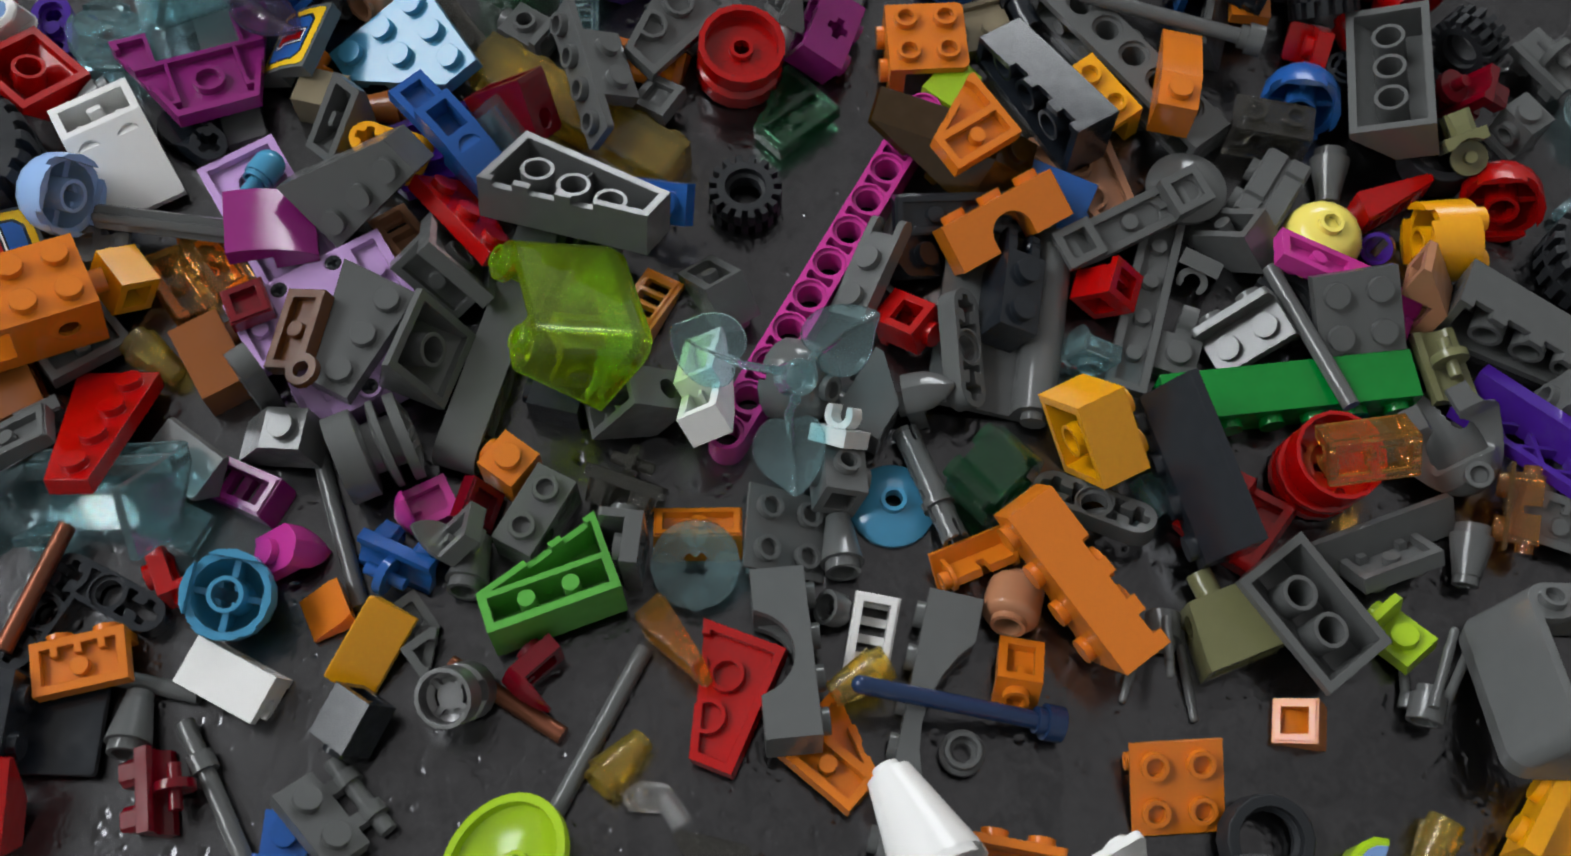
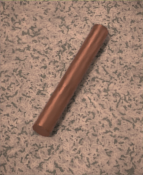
M58 522L0 633V651L8 654L13 653L76 531L74 526L65 522Z
M453 656L449 660L447 665L460 662L463 660L457 656ZM496 682L497 694L495 704L556 743L562 742L569 730L567 726L545 712L523 703L513 696L507 688Z

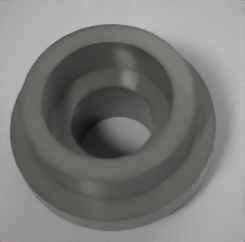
M958 729L948 733L943 738L939 746L938 755L941 765L948 773L957 777H968L975 774L982 767L986 752L982 740L975 733ZM956 747L966 748L970 755L969 760L965 762L958 761L953 755V750Z

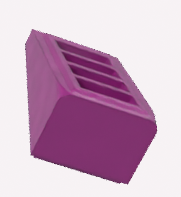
M229 457L226 471L230 469L231 472L222 485L220 496L210 499L273 529L276 528L295 499L296 491L282 478ZM243 476H244L245 478L243 479V481H242L241 484L239 485L238 489L236 490V492H235L234 495L232 496V493L234 492V490L236 489V487L238 486L239 482L241 481V479H242ZM261 484L257 489L256 493L254 494V496L252 497V499L250 500V502H247L253 494V492L255 491V489L257 488V486Z

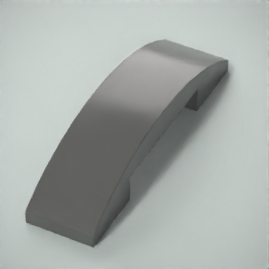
M1193 163L1159 180L1155 187L1090 219L1087 215L1051 233L1050 238L1071 272L1109 258L1162 232L1215 200L1216 196L1196 163Z

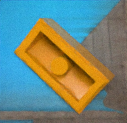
M370 595L323 676L334 683L338 681L365 685L374 693H377L401 652L400 648L405 645L419 619L383 597Z

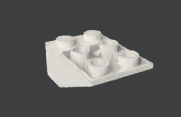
M125 77L47 110L66 151L83 154L93 160L99 167L93 168L97 172L98 179L105 180L107 187L106 205L154 210L187 195L144 109Z

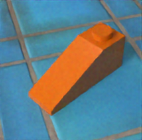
M1163 29L1146 131L1187 138L1199 110L1203 82L1202 36Z

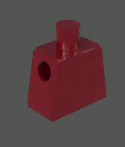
M541 65L488 84L464 98L466 105L477 122L487 132L501 152L508 148L526 130L543 138H548L561 129V121Z

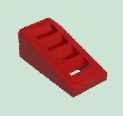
M1427 173L1359 191L1346 209L1357 219L1362 235L1407 209L1411 203L1420 201L1434 182L1432 174Z

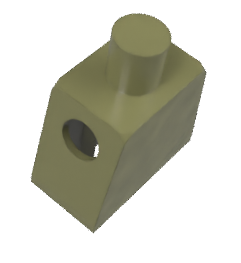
M1210 567L1201 569L1186 578L1196 599L1188 602L1180 611L1181 628L1185 631L1186 644L1200 684L1276 654L1285 646L1236 584L1221 588Z

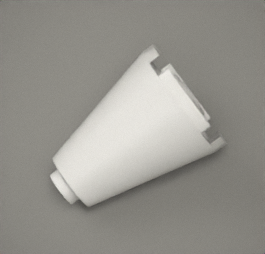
M893 758L880 763L873 769V777L868 782V789L886 856H988V851L983 842L910 762H898L897 759Z

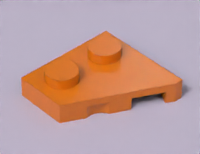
M972 72L968 75L958 96L948 110L945 119L935 133L930 147L952 175L956 177L1018 140L1022 130L975 72Z

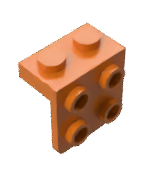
M957 2L884 5L882 26L875 27L876 50H883V58L878 60L879 83L886 82V88L904 93L906 74L965 72L969 67L970 61L962 5Z

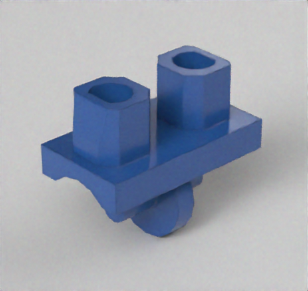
M387 519L374 531L364 527L357 536V542L361 544L358 562L364 565L362 572L373 577L371 584L372 592L381 596L385 595L392 586L402 591L407 586H410L430 595L436 586V569L440 561L429 555L419 542L413 549L403 545L406 540L405 530L399 524Z

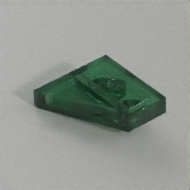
M787 64L782 70V80L776 90H772L767 100V108L760 113L753 127L754 138L781 161L840 117V107L791 64Z

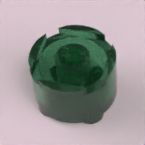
M991 422L987 423L973 439L975 446L964 458L960 454L957 455L942 472V475L947 478L944 490L983 527L991 525L988 517L990 514H996L1029 488L1032 482L1026 476L1031 469L1034 468L1039 473L1044 465V460L1005 426L1002 425L996 428Z

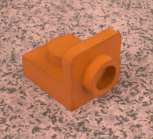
M1000 635L996 654L995 682L991 694L992 702L1031 710L1038 705L1044 684L1045 642Z

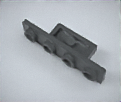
M563 0L557 11L551 16L550 31L557 44L560 63L565 70L570 86V95L575 102L580 118L581 130L585 134L589 149L599 150L614 129V122L608 105L633 107L640 97L619 34L583 29L575 1Z
M1443 493L1311 541V543L1338 576L1343 577L1366 595L1381 592L1388 586L1410 578L1421 577L1426 572L1445 566L1444 550L1433 542L1449 536V532L1454 531L1456 523L1454 498L1447 493Z

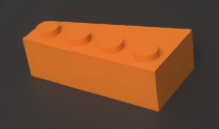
M1033 485L993 515L1001 526L997 530L999 537L1012 552L1018 551L1026 563L1022 567L1024 574L1037 589L1043 588L1051 600L1047 604L1049 611L1062 626L1068 625L1076 637L1072 641L1073 646L1087 663L1094 662L1128 676L1171 643L1161 628L1156 631L1151 630L1139 614L1146 608L1135 594L1130 595L1120 584H1115L1111 579L1115 575L1114 571L1116 569L1108 558L1094 546L1088 548L1085 545L1084 541L1089 538L1088 532L1052 485Z

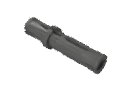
M908 424L898 428L893 433L892 438L901 452L907 469L923 501L921 508L925 516L930 517L934 523L943 547L968 538L969 533L954 505L956 498L953 492L947 490L929 450L922 439L918 426L911 424V432Z

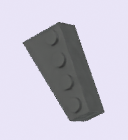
M1475 258L1453 285L1448 316L1434 331L1453 327L1459 345L1466 346L1471 356L1541 385L1550 382L1571 369V315Z

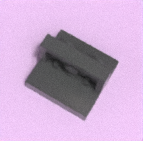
M431 212L421 220L419 234L390 263V270L415 290L416 288H423L457 319L475 302L484 308L495 298V267L482 266Z

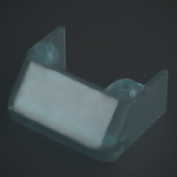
M187 441L127 443L94 494H49L43 479L53 448L28 456L0 472V556L18 547H27L30 552L44 550L58 522L61 521L74 526L76 531L122 529L130 560L139 561L158 546L174 540V534L181 530L192 456Z

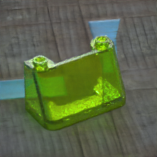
M508 240L504 244H498L493 249L488 261L491 277L501 283H505L510 279L520 283L528 317L522 323L517 324L512 329L508 337L507 345L510 349L513 370L602 411L645 363L653 343L652 335L624 255L608 246Z

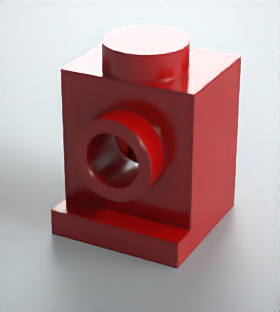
M1120 255L1112 256L1110 264H1099L1095 267L1077 270L1069 299L1093 319L1134 313L1144 277Z
M894 288L881 304L872 319L879 340L885 346L891 343L916 355H920L926 346L934 347L940 341L936 304L897 288Z

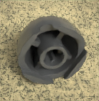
M785 337L775 343L765 356L762 365L769 366L766 372V379H758L757 387L759 403L765 415L789 425H809L810 422H817L825 417L824 412L827 404L836 403L841 393L840 370L835 357L818 343L792 337Z

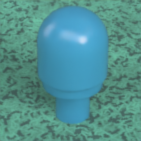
M269 149L256 153L244 169L243 178L245 183L240 189L274 188L285 172V162L282 156L276 151Z

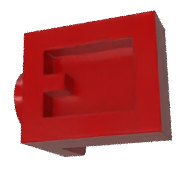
M1292 20L1289 24L1280 56L1283 60L1292 62L1306 61L1318 64L1325 69L1336 34L1329 27Z

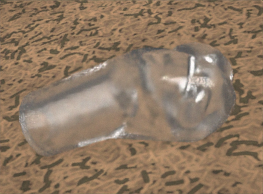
M638 781L631 784L623 793V803L628 810L632 812L660 813L673 832L682 829L693 819L673 789L666 783Z

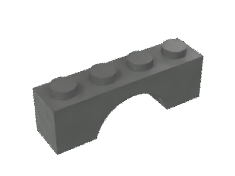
M803 565L749 569L753 629L778 640L787 648L793 661L792 669L786 679L779 686L762 695V720L766 758L823 753L824 736L832 735L829 706L820 707L819 692H826V676L824 663L815 664L814 650L821 649L819 622H810L809 609L816 608L814 581L805 582Z

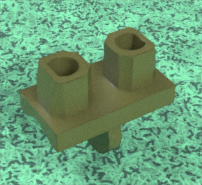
M1469 107L1443 116L1442 119L1437 121L1444 141L1439 143V157L1451 152L1449 157L1450 166L1459 175L1473 176L1480 173L1486 167L1489 159L1487 149L1480 143L1491 136L1487 124L1477 128Z
M1453 327L1427 333L1414 332L1409 336L1408 340L1413 352V361L1416 369L1420 371L1426 388L1424 395L1430 399L1432 407L1450 405L1444 391L1465 380L1472 391L1477 394L1466 361L1470 358V353L1466 346L1459 345Z

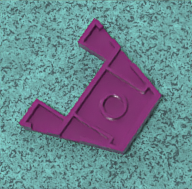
M264 3L228 12L238 41L155 61L145 33L109 41L108 43L113 57L181 128L263 106L268 25Z

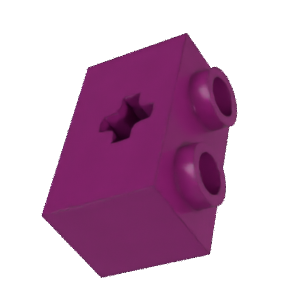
M809 0L804 10V35L795 32L784 60L821 85L835 75L841 76L851 62V56L848 55L850 48L859 39L863 31V26L860 23L866 9L854 0Z

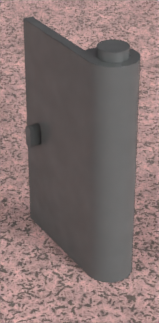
M1051 227L1033 235L1040 238V259L1046 261L1037 336L1011 353L981 343L986 398L982 406L966 411L1020 422L1023 427L1029 429H1041L1048 424L1038 394L1059 385L1071 276L1069 268L1050 238L1051 233L1061 228ZM994 234V239L997 245L1000 238V234ZM1017 238V250L1021 251L1026 238ZM945 258L940 296L943 293L964 287L973 294L979 307L983 273L988 263L994 258L965 274L957 276L954 275ZM939 341L936 346L932 347L929 372L943 375L941 344ZM959 342V346H960L961 353H962V355L964 356V352H963L962 346H961V344H960V342ZM945 399L942 403L939 404L942 406L951 407L947 399Z

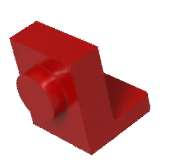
M160 541L141 548L146 561V565L141 566V573L150 591L155 590L157 596L171 609L179 608L178 592L183 576H180L174 556Z

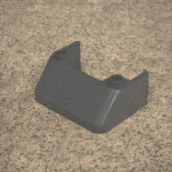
M1536 583L1469 618L1459 635V644L1498 758L1507 771L1523 779L1571 780V682L1552 637L1571 636V583Z

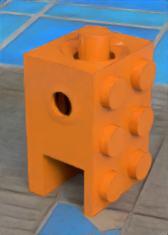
M71 233L0 253V373L110 339L98 297L99 294L110 291L106 277L101 267L86 270Z

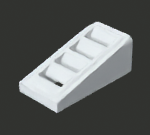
M859 590L855 591L840 681L852 683L853 678L857 675L887 680L901 598ZM863 607L887 611V619L862 616ZM860 625L885 629L884 638L859 633ZM857 642L882 647L881 656L855 651ZM853 661L879 665L878 674L852 669Z

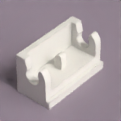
M198 635L172 680L253 725L257 723L259 718L267 721L271 717L286 690L293 683V680L224 642L213 641L201 635Z

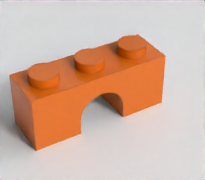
M1033 167L1011 179L1014 184L1013 188L1001 194L999 188L996 187L976 198L979 206L965 213L964 209L960 207L940 218L943 226L932 231L955 276L965 274L1001 254L993 234L995 222L1001 215L1010 216L1015 219L1025 237L1037 234L1074 214L1051 169L1037 174Z

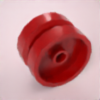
M733 4L720 8L706 18L699 31L696 76L702 90L714 102L728 108L747 109L760 105L771 97L780 82L785 56V36L780 24L768 12L753 5Z

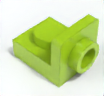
M1394 593L1384 603L1380 600L1376 601L1367 611L1393 641L1378 655L1406 676L1436 648L1438 638L1401 611L1403 598Z

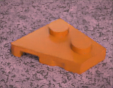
M834 687L820 702V707L829 706L832 735L824 736L823 753L777 758L849 817L868 795V782L873 777L872 771L875 766L871 757L865 753L860 733L856 725H852L846 712L841 692Z

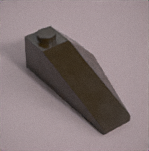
M883 86L877 89L867 123L903 157L910 156L925 170L926 173L923 177L932 185L938 183L947 193L989 192L996 187L1000 191H1007L1014 187L1011 179L1032 168L1038 145L1020 135L1018 140L954 177L930 147L935 133L950 108Z

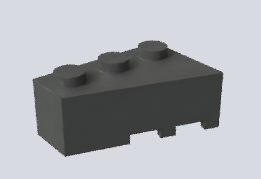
M403 124L366 140L349 150L332 155L315 165L298 170L276 188L338 248L357 233L434 154Z

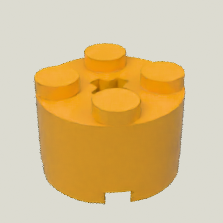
M1468 198L1417 201L1409 205L1407 209L1413 210L1411 218H1404L1400 228V253L1403 265H1408L1429 240H1432L1439 244L1451 282H1456L1475 258L1489 266V255L1485 249V231L1489 226V213L1486 207H1477Z

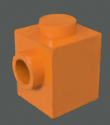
M506 429L497 439L493 438L483 446L477 461L483 480L505 494V497L512 502L537 463H543L537 451Z

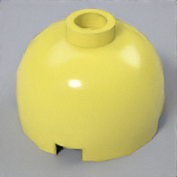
M1317 201L1303 204L1292 211L1281 226V228L1284 227L1356 260L1362 249V232L1357 219L1348 209L1334 202Z

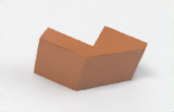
M1429 240L1407 265L1401 293L1403 296L1423 305L1420 314L1412 324L1410 334L1414 332H1433L1448 316L1453 285L1439 244L1432 240Z

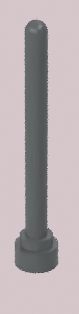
M1079 0L1084 4L1236 43L1235 48L1242 49L1241 54L1253 57L1259 56L1268 28L1251 22L1250 26L1242 24L1241 28L1137 0Z

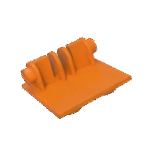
M1223 738L1128 743V751L1122 753V764L1125 771L1129 770L1131 832L1138 830L1143 836L1217 832L1218 822L1225 811Z

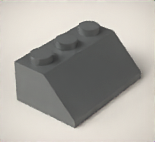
M1302 531L1275 548L1246 571L1235 583L1326 696L1337 690L1393 642Z

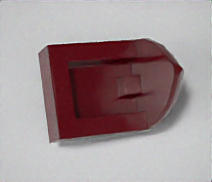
M548 633L541 640L535 638L525 644L517 654L518 660L507 669L502 678L503 685L513 696L523 703L547 713L552 711L533 686L565 659L561 646Z

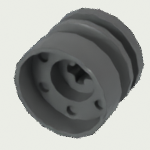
M393 392L381 396L387 411L385 416L379 417L371 400L364 402L367 423L360 426L348 409L319 420L330 455L354 505L383 494L380 474L386 471L389 472L399 487L405 486L406 482L400 466L406 463L409 464L416 481L427 477L424 468V449L408 411L395 399Z

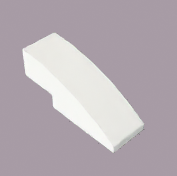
M720 326L683 342L673 382L682 397L676 421L693 448L733 432L735 416L733 375L725 332Z

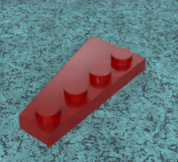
M129 370L123 373H86L76 378L43 479L49 494L95 493L165 385L160 372Z

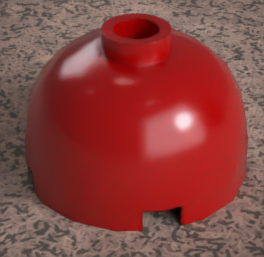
M1512 160L1487 162L1486 167L1480 173L1466 178L1462 183L1458 199L1468 198L1477 207L1484 206L1488 210L1489 226L1485 231V241L1502 243L1518 240L1526 236L1525 230L1531 228L1535 223L1538 226L1543 221L1547 209L1541 179L1531 168Z

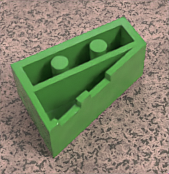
M594 510L582 518L583 524L561 538L558 535L548 542L549 548L527 563L524 560L475 594L487 634L498 657L521 649L532 639L538 638L541 640L548 633L555 637L628 610L622 585Z

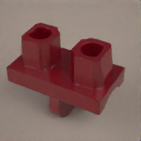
M1490 63L1468 75H1462L1454 69L1446 70L1438 75L1435 86L1436 99L1439 100L1437 118H1442L1445 115L1469 107L1475 122L1479 117L1482 107L1492 113L1505 109L1510 89L1498 82L1501 68Z
M146 744L133 748L134 758L118 766V780L122 788L135 791V805L125 807L119 813L120 831L127 834L167 839L179 836V811L183 810V795L197 790V779L182 776V763L177 761L176 751L156 750Z

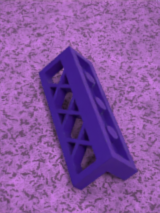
M1488 364L1479 372L1474 381V386L1477 394L1482 399H1495L1499 402L1504 435V455L1571 499V416ZM1450 407L1446 417L1465 428L1469 421L1460 419L1454 408ZM1505 434L1516 435L1525 444H1516L1508 439ZM1544 459L1554 460L1563 467V470L1552 468L1544 462Z

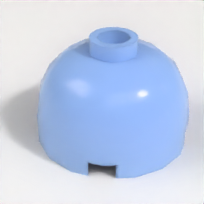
M46 152L33 158L22 168L16 181L15 197L19 210L32 226L55 236L71 233L72 237H80L84 235V233L80 232L85 230L88 225L94 226L91 220L94 206L106 204L105 180L98 179L97 172L93 168H99L97 164L83 154Z

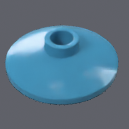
M885 465L871 469L869 494L855 515L851 517L853 526L864 539L884 548H903L916 543L926 535L933 522L930 517L925 516L921 508L923 501L908 469L897 465ZM890 495H895L900 498L901 504L890 506L885 499Z

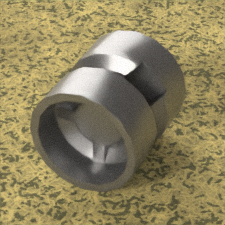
M464 660L427 671L419 679L415 687L414 705L417 714L424 723L435 729L447 730L483 717L489 712L496 700L497 685L493 674L486 666L477 661Z

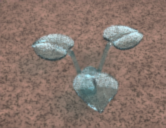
M836 304L820 308L806 319L800 331L802 343L812 353L807 357V360L797 358L783 362L779 366L739 359L747 347L746 334L737 320L723 313H704L672 325L670 329V342L674 357L680 368L691 380L704 387L721 388L729 385L735 374V366L745 370L774 375L776 389L782 395L790 398L784 413L785 420L774 418L764 422L754 435L752 453L758 468L765 476L790 495L799 496L814 481L826 451L825 433L816 418L804 415L793 419V413L797 405L801 403V396L812 392L817 385L818 372L815 361H818L821 370L829 376L849 377L858 373L871 356L880 313L855 304Z

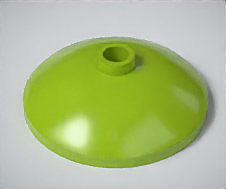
M510 793L494 798L475 810L454 833L443 856H569L570 837L563 816L547 800L531 793Z

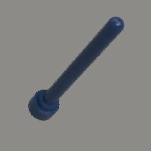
M857 675L851 683L853 691L857 694L1030 728L1031 733L1036 734L1038 739L1059 744L1064 740L1068 730L1069 714L1067 708L1045 703L1042 707L1036 706L1031 710L865 675Z

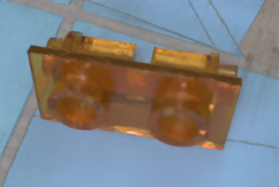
M1512 461L1507 466V472L1500 471L1497 477L1496 497L1504 499L1502 515L1494 514L1492 537L1498 542L1497 552H1504L1507 550V544L1515 545L1514 553L1533 555L1534 547H1539L1542 516L1525 514L1524 507H1543L1547 476L1542 475L1543 467L1536 465H1524L1523 472H1516L1517 462Z

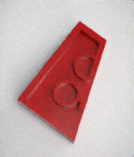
M436 174L434 177L414 175L407 188L482 266L511 268L519 255L496 219L480 216L478 198L460 180L449 179L439 174Z
M704 618L702 628L704 637L702 655L699 657L698 665L699 683L697 702L694 703L689 760L692 764L734 780L762 717V695L774 689L789 653L786 647Z

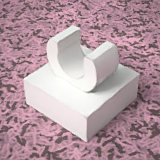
M828 403L824 412L826 423L810 422L808 440L843 449H868L871 433L856 429L862 420V410L859 408L847 407L846 417L842 421L841 412L843 404Z

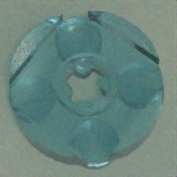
M93 0L83 4L82 11L78 12L74 17L72 13L67 19L65 31L68 48L77 59V62L87 71L96 70L106 73L126 71L113 57L108 43L113 40L101 38L104 37V32H113L114 37L117 39L145 33L151 49V30L147 19L142 14L140 18L131 11V6L117 0Z
M692 519L677 522L663 532L653 548L650 570L654 584L664 598L678 607L699 611L719 604L730 595L738 582L741 561L737 544L725 528L713 521ZM690 553L696 557L703 553L707 557L704 562L707 571L703 575L698 572L689 575L685 571L688 563L684 558L687 554Z

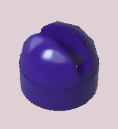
M1382 231L1368 234L1362 240L1360 255L1364 261L1371 265L1384 264L1391 260L1396 252L1395 240L1390 234ZM1385 239L1388 245L1375 257L1370 252Z

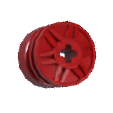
M1329 410L1311 417L1273 450L1267 465L1268 483L1276 498L1296 507V516L1305 520L1323 521L1338 516L1352 504L1369 495L1382 482L1387 468L1386 450L1378 433L1364 419L1349 412Z

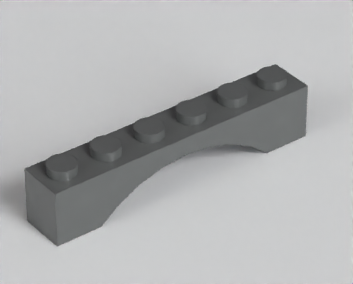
M930 587L926 602L917 600L912 627L920 628L917 644H908L903 670L911 671L909 685L936 690L952 669L970 656L977 640L984 599ZM896 702L894 714L901 715L902 721L899 733L890 732L885 759L895 758L898 762L908 761L922 775L920 740L922 722L927 708ZM872 823L866 852L872 853L874 856H886L878 825Z

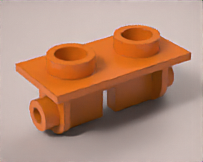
M1000 525L928 554L936 588L945 591L949 589L953 591L959 590L960 585L1010 564L1013 566L1019 565L1022 557L1017 550L1012 552L1003 543L997 533V530L1001 527Z

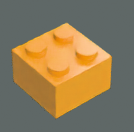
M1082 373L1038 394L1064 472L1106 490L1151 468L1146 454L1149 449L1148 442L1142 431L1138 429L1133 414L1135 402L1130 392L1124 386Z

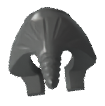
M1465 380L1444 391L1459 418L1469 421L1465 428L1458 429L1452 426L1451 422L1441 414V411L1436 406L1432 407L1430 399L1422 396L1415 405L1397 413L1396 416L1402 425V440L1392 449L1394 457L1415 478L1434 490L1457 497L1472 496L1487 489L1501 471L1504 457V435L1499 402L1495 399H1482L1472 391Z

